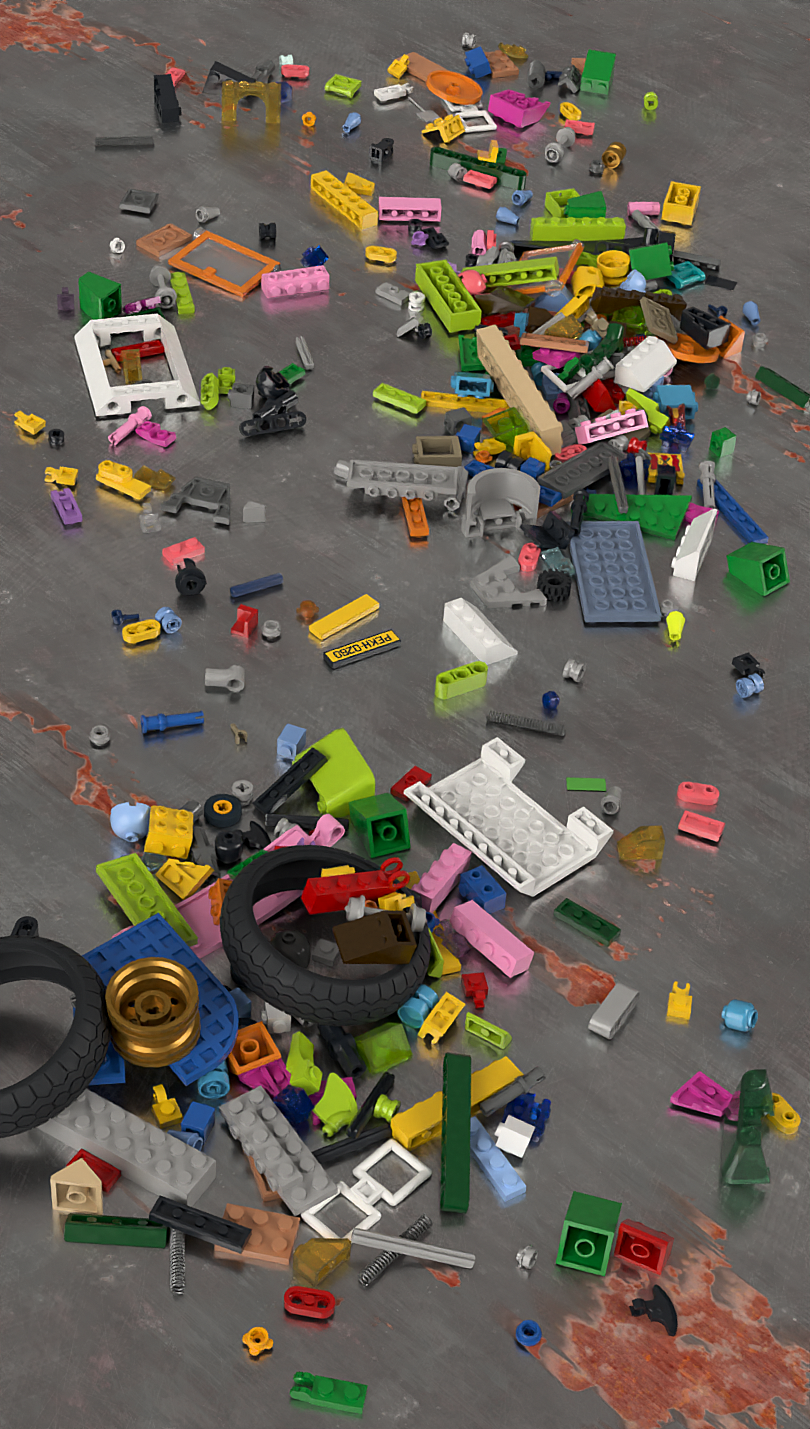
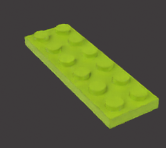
M136 853L96 865V873L134 926L159 913L189 947L198 944V937Z

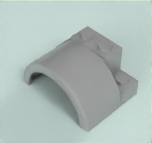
M493 468L476 474L468 484L466 512L462 514L461 530L464 537L483 536V531L516 527L519 532L523 531L520 528L521 524L536 525L540 495L539 483L530 475L509 468ZM513 503L521 506L522 508L518 511H515Z

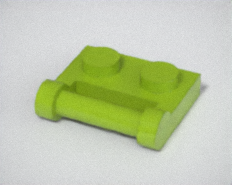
M335 74L326 83L325 91L337 92L352 98L354 93L361 87L362 81Z

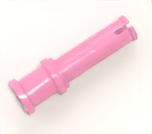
M145 406L139 407L135 414L133 413L129 416L127 422L109 435V441L116 445L143 422L149 421L152 418L150 410Z

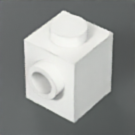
M264 1001L261 1021L263 1024H266L268 1033L291 1031V1016Z
M508 1115L506 1122H500L496 1130L495 1136L499 1138L495 1146L501 1148L506 1153H512L522 1158L535 1127Z

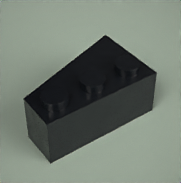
M215 61L210 69L202 92L246 99L251 92L255 79Z
M171 74L154 75V103L162 123L179 122V116L182 115Z
M695 307L682 310L680 329L704 349L708 350L728 342L731 323Z

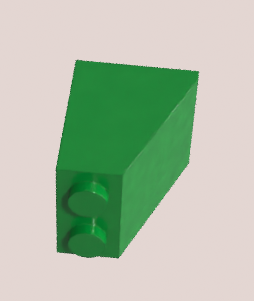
M588 50L581 77V91L608 95L614 76L616 53Z
M602 191L567 199V205L564 206L565 218H605L607 207Z
M667 242L629 248L632 270L636 269L645 280L672 275L671 271H674L673 261L670 262L669 255H672L671 245H668Z
M89 271L79 278L80 308L93 320L115 318L122 313L120 283Z
M750 542L726 555L729 573L762 596H766L790 582L784 547Z
M388 792L349 802L351 823L370 858L411 848L407 809Z
M573 1191L564 1220L555 1264L605 1276L622 1203Z

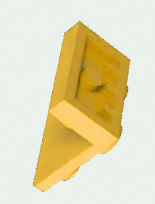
M452 114L445 116L444 119L442 117L435 119L434 123L425 125L426 128L422 130L423 134L439 129L444 143L465 132L460 116H453Z

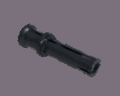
M577 490L573 494L574 501L571 504L573 513L570 527L575 531L573 536L580 534L583 514L587 511L589 493L585 490Z

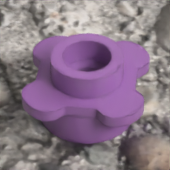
M422 231L415 232L412 236L411 244L424 246L426 239H428V234H424Z

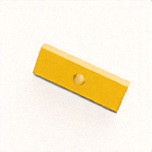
M99 473L96 474L97 481L120 492H124L135 499L140 500L151 491L150 485L135 478L130 482L120 483L102 477Z

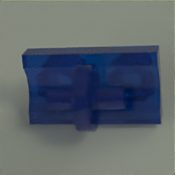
M678 422L676 427L672 425L670 427L664 426L659 439L662 440V446L672 447L673 443L679 444V451L686 452L695 434L687 432V429L682 428V423Z
M632 453L628 454L627 459H622V462H619L623 482L631 481L633 475L637 474L634 455ZM649 459L643 460L644 480H647L649 476L648 469L651 464Z

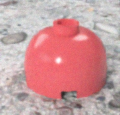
M475 270L463 271L458 274V277H462L463 285L476 302L475 295L486 288L485 283H487L484 274L480 275Z

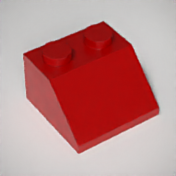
M627 1218L619 1226L613 1256L661 1275L671 1254L674 1238L664 1232L656 1231L640 1222Z

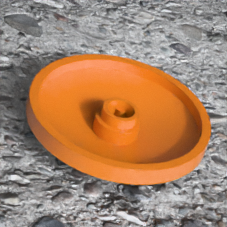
M433 71L428 74L426 85L433 94L456 104H476L481 100L483 94L482 88L477 82L465 75L452 71Z
M676 333L678 341L675 344L655 335L656 338L666 343L674 357L680 361L712 363L718 360L720 351L717 347L706 350L687 334Z

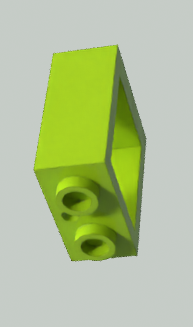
M574 188L546 192L545 207L553 217L565 218L564 207L560 206L567 205V199L580 195Z

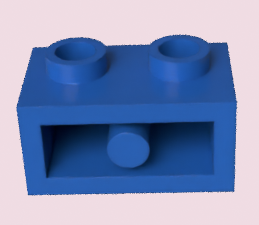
M481 46L465 52L466 58L464 60L466 66L469 68L471 75L474 74L476 79L492 73L489 61Z
M483 865L460 874L458 888L462 896H465L469 901L473 900L488 914L505 908L507 893Z

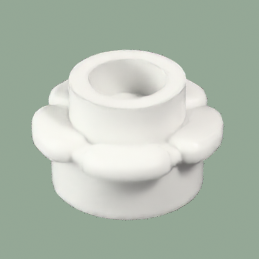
M114 238L110 242L111 252L121 253L124 251L125 244L120 238Z

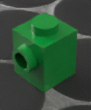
M726 427L713 431L709 449L719 458L734 453L737 436Z

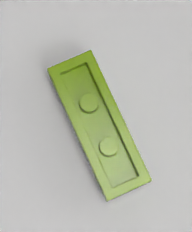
M381 383L373 390V397L412 413L418 414L426 406L425 399Z

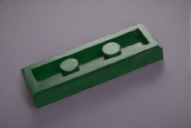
M568 898L554 909V916L607 947L620 935V928Z

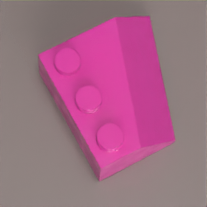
M508 89L490 96L488 112L504 119L505 122L514 124L518 128H523L524 126L539 122L551 102L545 101V103L538 101L539 98H526L525 94Z

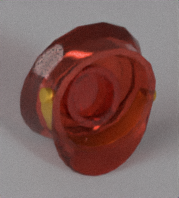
M685 403L680 404L677 408H671L667 405L674 433L684 435L686 429Z

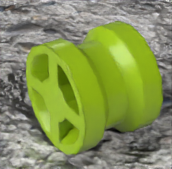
M648 92L645 94L644 106L646 109L654 110L657 108L658 96L656 93Z
M382 1094L376 1103L373 1116L376 1118L383 1117L387 1122L391 1123V1118L399 1113L401 1101L397 1099L390 1100L387 1095Z

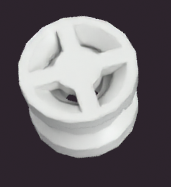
M421 292L410 293L408 308L414 312L424 310L425 305L423 302L425 301V295Z

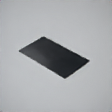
M708 275L704 284L733 291L737 282Z

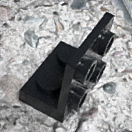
M549 511L542 526L520 525L524 535L534 541V545L541 549L566 550L575 533L555 511Z

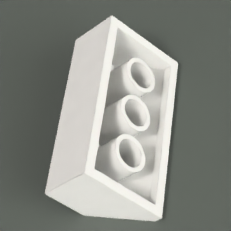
M648 336L616 364L614 382L644 393L675 366L677 360L663 340L654 336Z
M712 509L694 518L691 526L687 525L685 536L683 535L676 557L672 561L671 567L674 568L673 576L695 581L713 537L718 509Z
M463 598L445 603L443 621L479 661L489 665L517 655L518 651L476 606Z

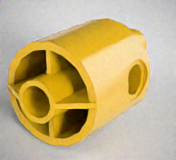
M579 266L571 277L573 297L578 299L583 294L591 299L596 287H605L601 271L592 266Z

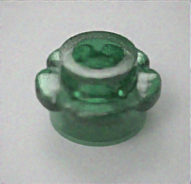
M711 373L705 378L706 388H718L720 378Z

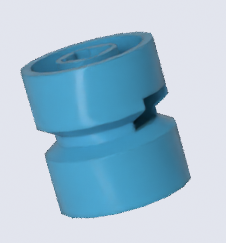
M420 985L413 997L409 998L398 1009L400 1019L412 1028H421L425 1019L439 1002L438 995L430 987Z
M227 1059L217 1068L198 1079V1089L201 1096L208 1099H217L229 1092Z

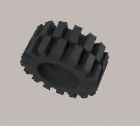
M548 569V572L544 570L538 576L537 589L544 594L547 601L554 599V602H557V599L563 601V598L567 599L570 596L572 578L568 573L564 574L563 570L558 572V569H555V571Z

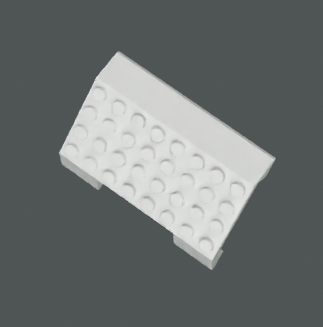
M498 737L482 745L481 758L431 787L427 788L419 781L404 790V794L509 884L519 892L532 897L596 858L614 831L585 807L568 816L567 828L511 783L525 764V759Z

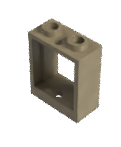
M416 436L415 444H412L414 464L448 467L461 466L462 454L458 436ZM423 452H450V454L423 455Z

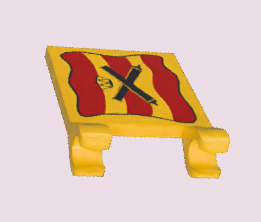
M647 452L652 458L650 461H647L649 483H655L657 464L675 466L676 484L683 485L685 473H683L681 454Z

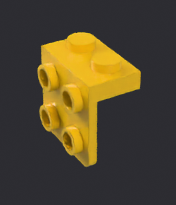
M534 431L515 436L513 454L526 460L529 457L535 458L545 463L544 473L549 471L552 453L550 448L543 443L542 439Z
M151 806L149 830L144 852L187 859L193 836V813L164 806Z

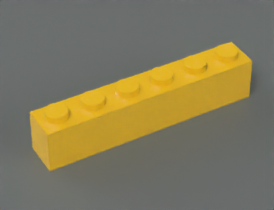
M507 1056L500 1060H495L489 1066L476 1070L471 1074V1117L481 1112L479 1103L515 1081L516 1077L524 1075ZM442 1091L436 1092L432 1097L423 1102H417L412 1108L399 1112L391 1118L392 1137L409 1152L442 1134Z

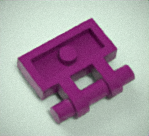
M160 296L126 304L122 311L126 314L155 308V304L161 303Z

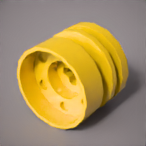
M610 250L598 256L597 269L602 273L605 287H619L627 279L631 263L630 256L627 253Z

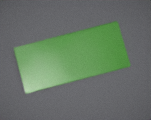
M566 777L567 790L607 791L605 779Z

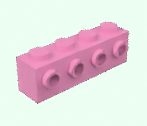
M379 197V220L409 221L410 219H419L421 221L441 222V198Z
M323 265L262 274L261 288L267 298L328 290L329 274Z
M633 408L625 410L623 415L620 412L610 414L611 418L609 419L603 416L595 418L596 422L591 423L590 420L581 422V426L575 427L578 444H586L648 427L645 411H636Z
M453 843L448 849L443 850L438 861L435 860L432 863L429 872L423 873L420 882L412 886L411 890L421 895L422 908L426 912L433 913L460 881V874L468 871L472 851Z
M473 900L454 907L448 925L486 956L488 960L493 962L503 973L511 978L528 970L534 952Z

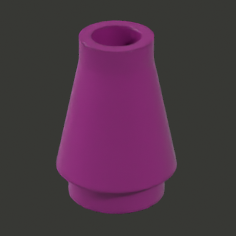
M559 393L553 403V409L557 413L563 414L569 410L570 403L565 393Z

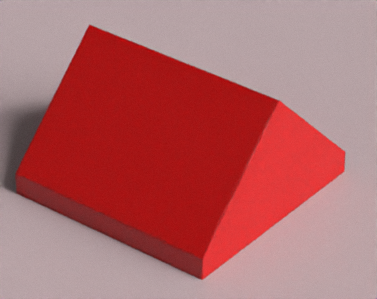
M597 379L582 392V395L595 412L604 413L608 409L617 410L607 388L600 379Z

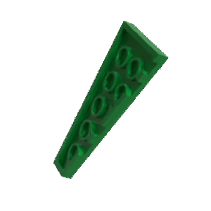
M458 335L461 371L486 370L478 358L477 337L469 339L464 338V335ZM521 345V349L514 350L517 359L521 360L523 367L533 366L535 363L540 362L533 359V352L541 347Z
M589 494L587 511L583 515L603 521H639L642 532L675 541L691 503L692 495L626 494L629 508L627 513L621 514L618 511L615 494Z

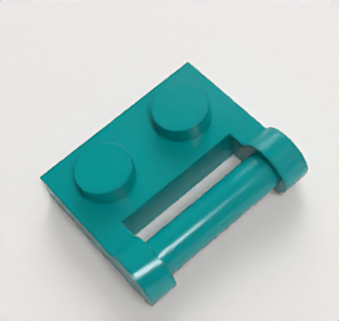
M689 261L674 265V271H671L672 275L666 276L675 283L677 289H681L685 285L696 281L701 282L705 280L704 272Z

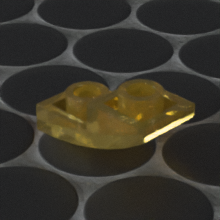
M502 42L498 45V48L508 56L521 59L528 58L525 52L526 49L521 45L519 47L515 44L510 46L508 43L505 45Z
M145 465L134 474L135 479L155 489L166 490L175 481V477L160 469L158 472H155Z

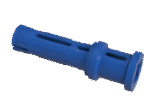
M203 711L166 716L162 713L149 717L141 715V729L144 734L150 730L164 731L167 727L204 724V718H195L202 717L204 714Z

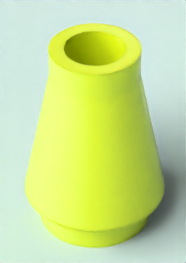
M673 611L666 618L669 637L672 640H679L684 627L685 617L681 612Z

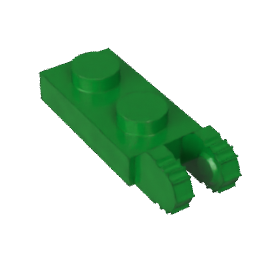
M299 1371L294 1374L293 1380L295 1383L307 1387L293 1386L289 1393L292 1398L310 1402L312 1405L358 1414L363 1413L368 1385L318 1375L313 1376L308 1372Z

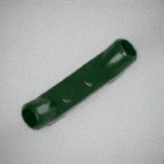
M610 323L607 326L605 338L591 354H583L580 357L579 365L585 369L586 375L592 371L593 366H597L604 360L603 357L606 356L609 359L613 353H620L623 350V325Z

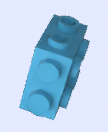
M455 371L454 376H451L450 386L460 397L475 395V398L485 399V396H489L490 392H493L494 382H492L489 374Z
M657 385L656 392H653V401L659 404V412L669 417V419H672V408L678 409L679 416L677 419L682 420L694 419L695 412H698V402H695V392H692L691 385Z

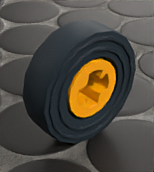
M229 794L213 795L204 804V817L213 826H232L239 821L242 815L240 801Z

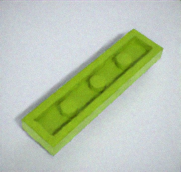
M185 272L170 273L171 279L169 283L177 294L175 304L178 314L195 313Z

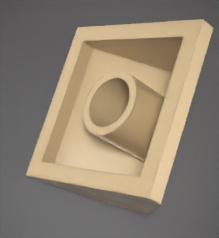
M82 1158L51 1175L53 1210L103 1215L102 1181Z

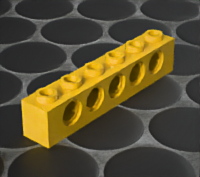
M325 170L311 175V189L360 229L363 230L377 225L378 211L331 173Z

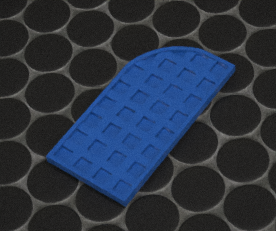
M159 913L82 955L98 973L106 989L111 977L120 968L137 959L163 957L184 965L192 973L198 986L200 1037L196 1046L188 1055L169 1066L187 1086L217 1068L228 1057L236 1043L239 1029L238 1010L235 1000Z

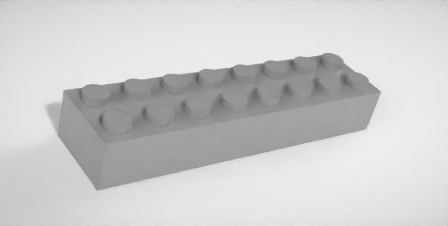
M85 1089L60 1114L36 1127L77 1151L82 1148L121 1170L122 1176L157 1196L161 1195L190 1207L197 1202L216 1179L215 1159L88 1089Z

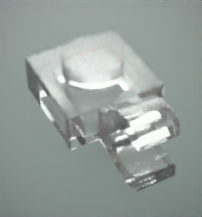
M143 503V515H139L142 532L161 531L158 513L152 514L151 503Z

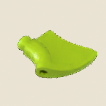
M332 1072L327 1078L323 1097L312 1108V1111L325 1123L322 1127V1132H327V1136L332 1137L343 1126L350 1124L358 1112V1107L349 1087L337 1074Z

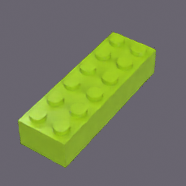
M447 260L416 264L415 281L449 332L472 330L475 328V325L478 326L481 323V309Z

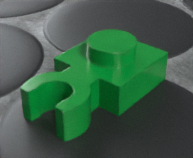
M574 357L572 360H569L564 366V371L557 376L565 384L569 378L572 379L582 368L579 365V359Z

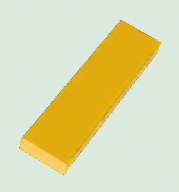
M365 594L309 625V631L319 639L324 640L379 609V603Z

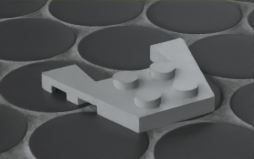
M509 556L471 579L470 586L487 608L512 607V604H522L523 606H530V603H539V606L547 604V598L539 589L521 593L508 578V574L519 572L520 565L513 556Z

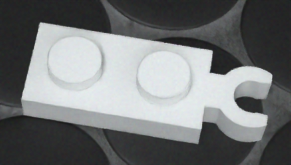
M409 83L403 86L397 84L375 89L374 95L380 101H387L406 96V93H413L414 87H410Z

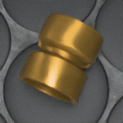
M612 142L602 154L603 164L608 168L617 167L626 155V147L620 142Z

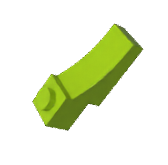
M629 388L626 392L627 401L646 412L648 428L654 434L659 433L663 436L670 426L669 417L659 412L658 403Z
M299 1031L292 1035L286 1070L291 1074L290 1084L305 1098L320 1090L323 1073L314 1065V1044Z

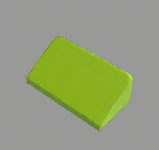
M429 929L431 953L427 973L429 976L441 978L444 960Z
M470 1012L466 1014L465 1029L502 1049H505L512 1041V1036L505 1030Z

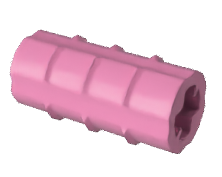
M652 201L628 202L627 213L628 216H632L633 211L639 210L646 216H659L660 204L659 202Z
M477 230L473 233L472 253L480 256L486 253L487 235L483 230Z

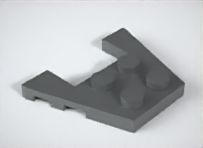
M194 477L181 487L179 493H173L167 502L163 501L161 503V510L177 513L183 502L193 506L207 507L211 510L216 509L213 515V522L230 524L229 483Z

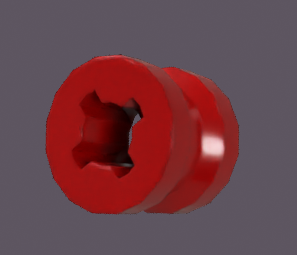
M632 437L628 444L627 453L638 454L640 448L646 451L647 441H639L638 438Z

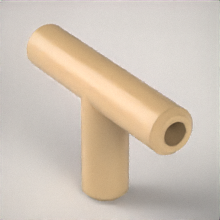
M106 350L105 355L108 359L102 360L104 367L112 365L115 372H121L122 369L111 350Z

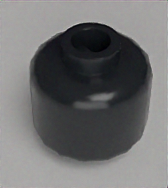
M234 831L219 833L215 838L216 857L225 863L237 861L243 853L242 837Z

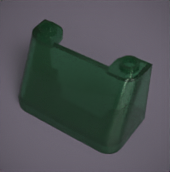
M766 1069L749 1070L742 1076L725 1112L720 1169L722 1178L729 1184L770 1183L771 1173L766 1165L762 1149L761 1132L755 1127H750L762 1126V1119L767 1114L775 1116V1103Z

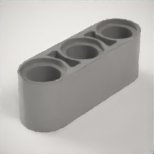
M618 982L592 1016L588 1029L607 1039H611L636 1005L640 992Z

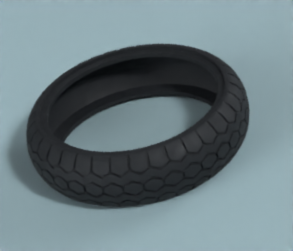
M294 845L279 848L259 856L245 866L234 878L223 899L220 913L221 939L226 956L237 975L251 991L266 1003H269V1005L282 1012L285 1011L284 1013L298 1019L301 1018V1020L328 1026H355L380 1020L397 1011L409 998L413 997L426 975L431 953L427 922L424 924L422 932H412L417 946L409 964H398L392 970L382 975L367 979L347 980L323 976L304 969L284 957L268 942L257 925L253 906L272 894L291 890H304L308 879L321 877L322 869L349 865V867H354L355 873L380 870V866L354 853L350 854L348 851L328 846ZM397 879L393 881V884L400 883ZM405 886L396 890L397 893L406 894V897L412 896ZM414 899L416 906L419 907L418 903ZM410 907L404 908L403 911L409 913Z
M26 935L0 937V985L20 980L49 981L67 988L76 997V1008L71 1028L54 1055L25 1079L0 1089V1138L18 1135L36 1128L69 1107L84 1092L97 1074L106 1056L110 1042L112 1023L107 1012L106 988L100 976L92 965L79 953L62 943L47 938Z

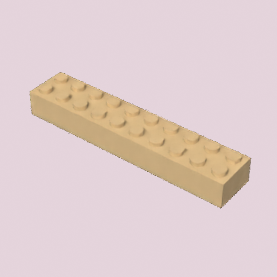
M496 325L477 329L478 358L525 433L534 431L542 439L543 443L550 448L552 456L555 453L560 454L561 445H563L561 432H563L562 424L560 421H557L554 411L550 410L548 402L544 401L541 391L537 390L534 380H531L528 371L524 370L521 360L517 359L516 353L510 348L508 340L504 339L502 331H499Z

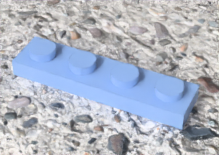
M476 1116L471 1118L470 1154L505 1202L525 1193L527 1186L500 1149L495 1146V1142Z

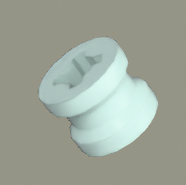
M291 54L279 56L280 69L286 64L293 65Z

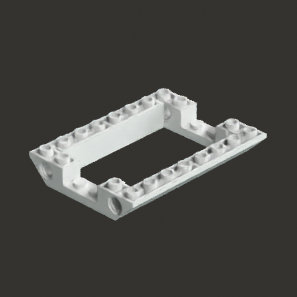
M159 314L90 320L74 336L96 416L131 413V401L163 398L166 409L200 405L175 327ZM141 331L144 342L161 339L174 381L110 387L99 347L111 345L110 333L119 334L122 332Z

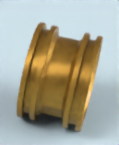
M147 957L126 964L111 977L105 995L108 1017L112 1023L110 1040L115 1051L123 1059L143 1067L167 1066L184 1058L196 1046L201 1028L198 1010L199 992L194 976L184 965L163 957Z

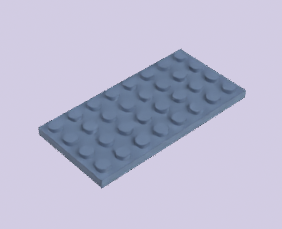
M582 521L581 532L578 536L572 537L569 547L585 622H661L662 615L639 521Z

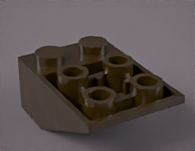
M503 285L487 287L475 295L476 303L482 311L481 314H485V316H491L499 312L500 315L510 313L509 311L521 313L536 301L535 298Z
M383 910L332 928L343 964H409L417 946L405 911Z

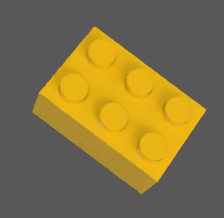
M671 181L663 204L661 220L692 225L699 203L701 186Z

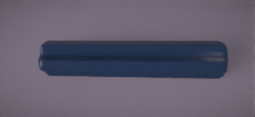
M276 573L232 586L230 594L233 598L282 584L283 576L281 573Z

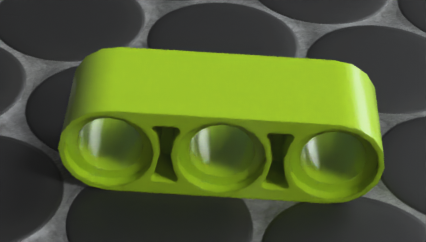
M475 661L438 674L435 684L436 697L449 699L485 686L488 672L487 664L482 661Z

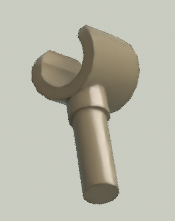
M232 723L230 726L235 733V743L239 744L240 738L247 742V732L245 730H238L237 726Z

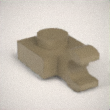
M591 310L587 313L585 320L592 325L590 329L596 330L603 340L609 323L603 317L598 319L595 312Z

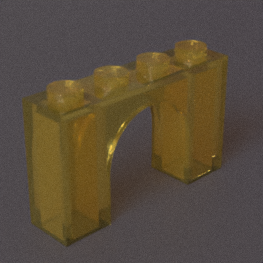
M222 81V121H236L238 101L244 96L254 95L261 98L265 103L266 122L280 123L281 84L276 82Z

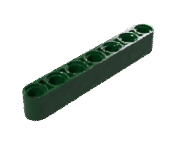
M441 147L431 148L430 165L433 167L449 170L453 163H458L461 167L466 168L467 172L474 170L496 177L497 185L515 190L525 189L527 173L523 170L494 162L478 160L476 157Z
M450 1052L445 1053L443 1061L441 1211L466 1214L470 1199L471 1055Z

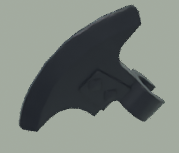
M250 821V831L234 830V832L242 837L243 843L246 842L249 847H257L262 850L271 844L268 833L255 821Z
M654 1285L652 1289L655 1299L644 1301L642 1298L632 1300L633 1306H629L632 1316L639 1317L647 1314L651 1322L663 1324L668 1335L675 1336L678 1327L677 1313L671 1299L659 1285Z

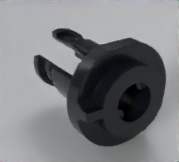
M183 558L186 568L181 569V566L177 565L176 588L183 595H197L207 585L205 575L200 569L196 568V564L192 559Z

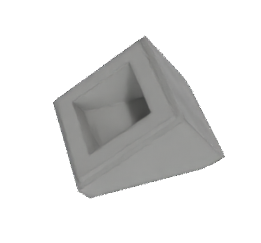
M249 501L243 509V522H265L266 506Z

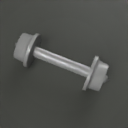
M561 128L556 135L558 143L552 142L546 146L545 158L549 162H556L562 159L564 156L562 146L569 147L575 142V132L572 128Z
M156 265L151 269L149 280L154 286L160 287L155 293V297L160 296L161 303L158 304L162 308H170L177 299L175 290L171 287H166V284L171 279V274L164 266Z
M363 895L359 898L350 897L348 905L344 908L347 912V921L383 911V909L365 907V896ZM412 903L409 913H406L412 932H422L424 924L427 922L426 910Z

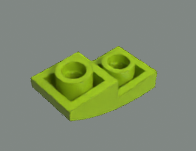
M231 367L218 369L219 394H228L229 389H232L235 383V369Z

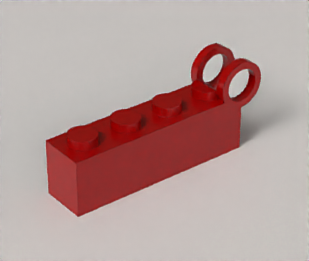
M393 857L383 862L380 870L310 878L307 880L301 899L309 914L345 910L344 908L348 905L350 897L359 898L361 895L365 896V901H374L379 906L378 898L394 893L397 889L406 886L410 881V875L407 871L401 870L403 867L401 859ZM398 863L394 869L385 870L390 864ZM405 876L403 881L393 884L396 878Z

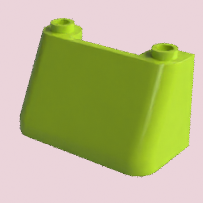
M344 728L332 731L296 755L294 761H292V765H294L312 747L326 756L328 761L309 778L320 795V801L317 802L320 814H330L334 818L350 815V801L375 796L374 775Z

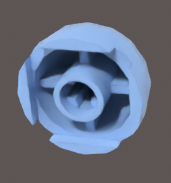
M636 269L632 270L625 282L623 281L619 288L628 291L646 292V280Z
M129 802L116 805L111 809L110 815L112 830L118 837L128 842H136L145 837L149 830L151 807L137 802L136 806H129Z

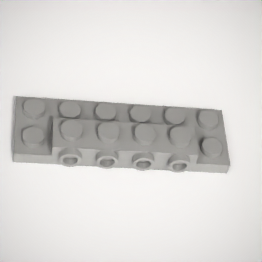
M350 459L347 487L365 488V494H369L372 497L386 495L389 498L400 496L407 499L424 498L427 501H431L432 499H438V493L456 495L459 467Z
M261 1085L219 1106V1112L229 1125L232 1136L241 1141L245 1154L254 1159L258 1172L265 1174L271 1190L278 1192L294 1216L338 1193L337 1186Z

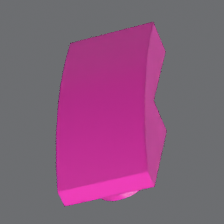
M145 421L135 429L136 433L142 438L167 447L176 439L175 432L161 430L160 424L152 423L151 421Z

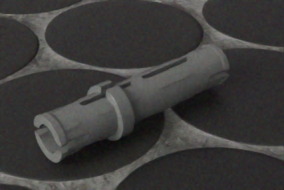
M537 1066L522 1077H516L515 1081L479 1103L478 1105L483 1115L488 1117L516 1097L529 1093V1089L546 1079L542 1069Z

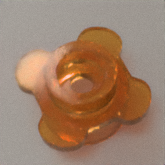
M310 600L302 601L300 608L296 609L297 614H302L303 617L309 619L319 612V607Z

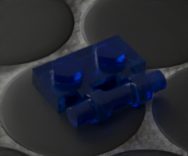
M522 1094L507 1104L501 1122L505 1123L508 1115L534 1126L535 1129L530 1139L538 1142L546 1129L545 1121L551 1113V1101L543 1099L540 1104L535 1102L536 1094ZM531 1113L536 1114V1120L529 1118Z

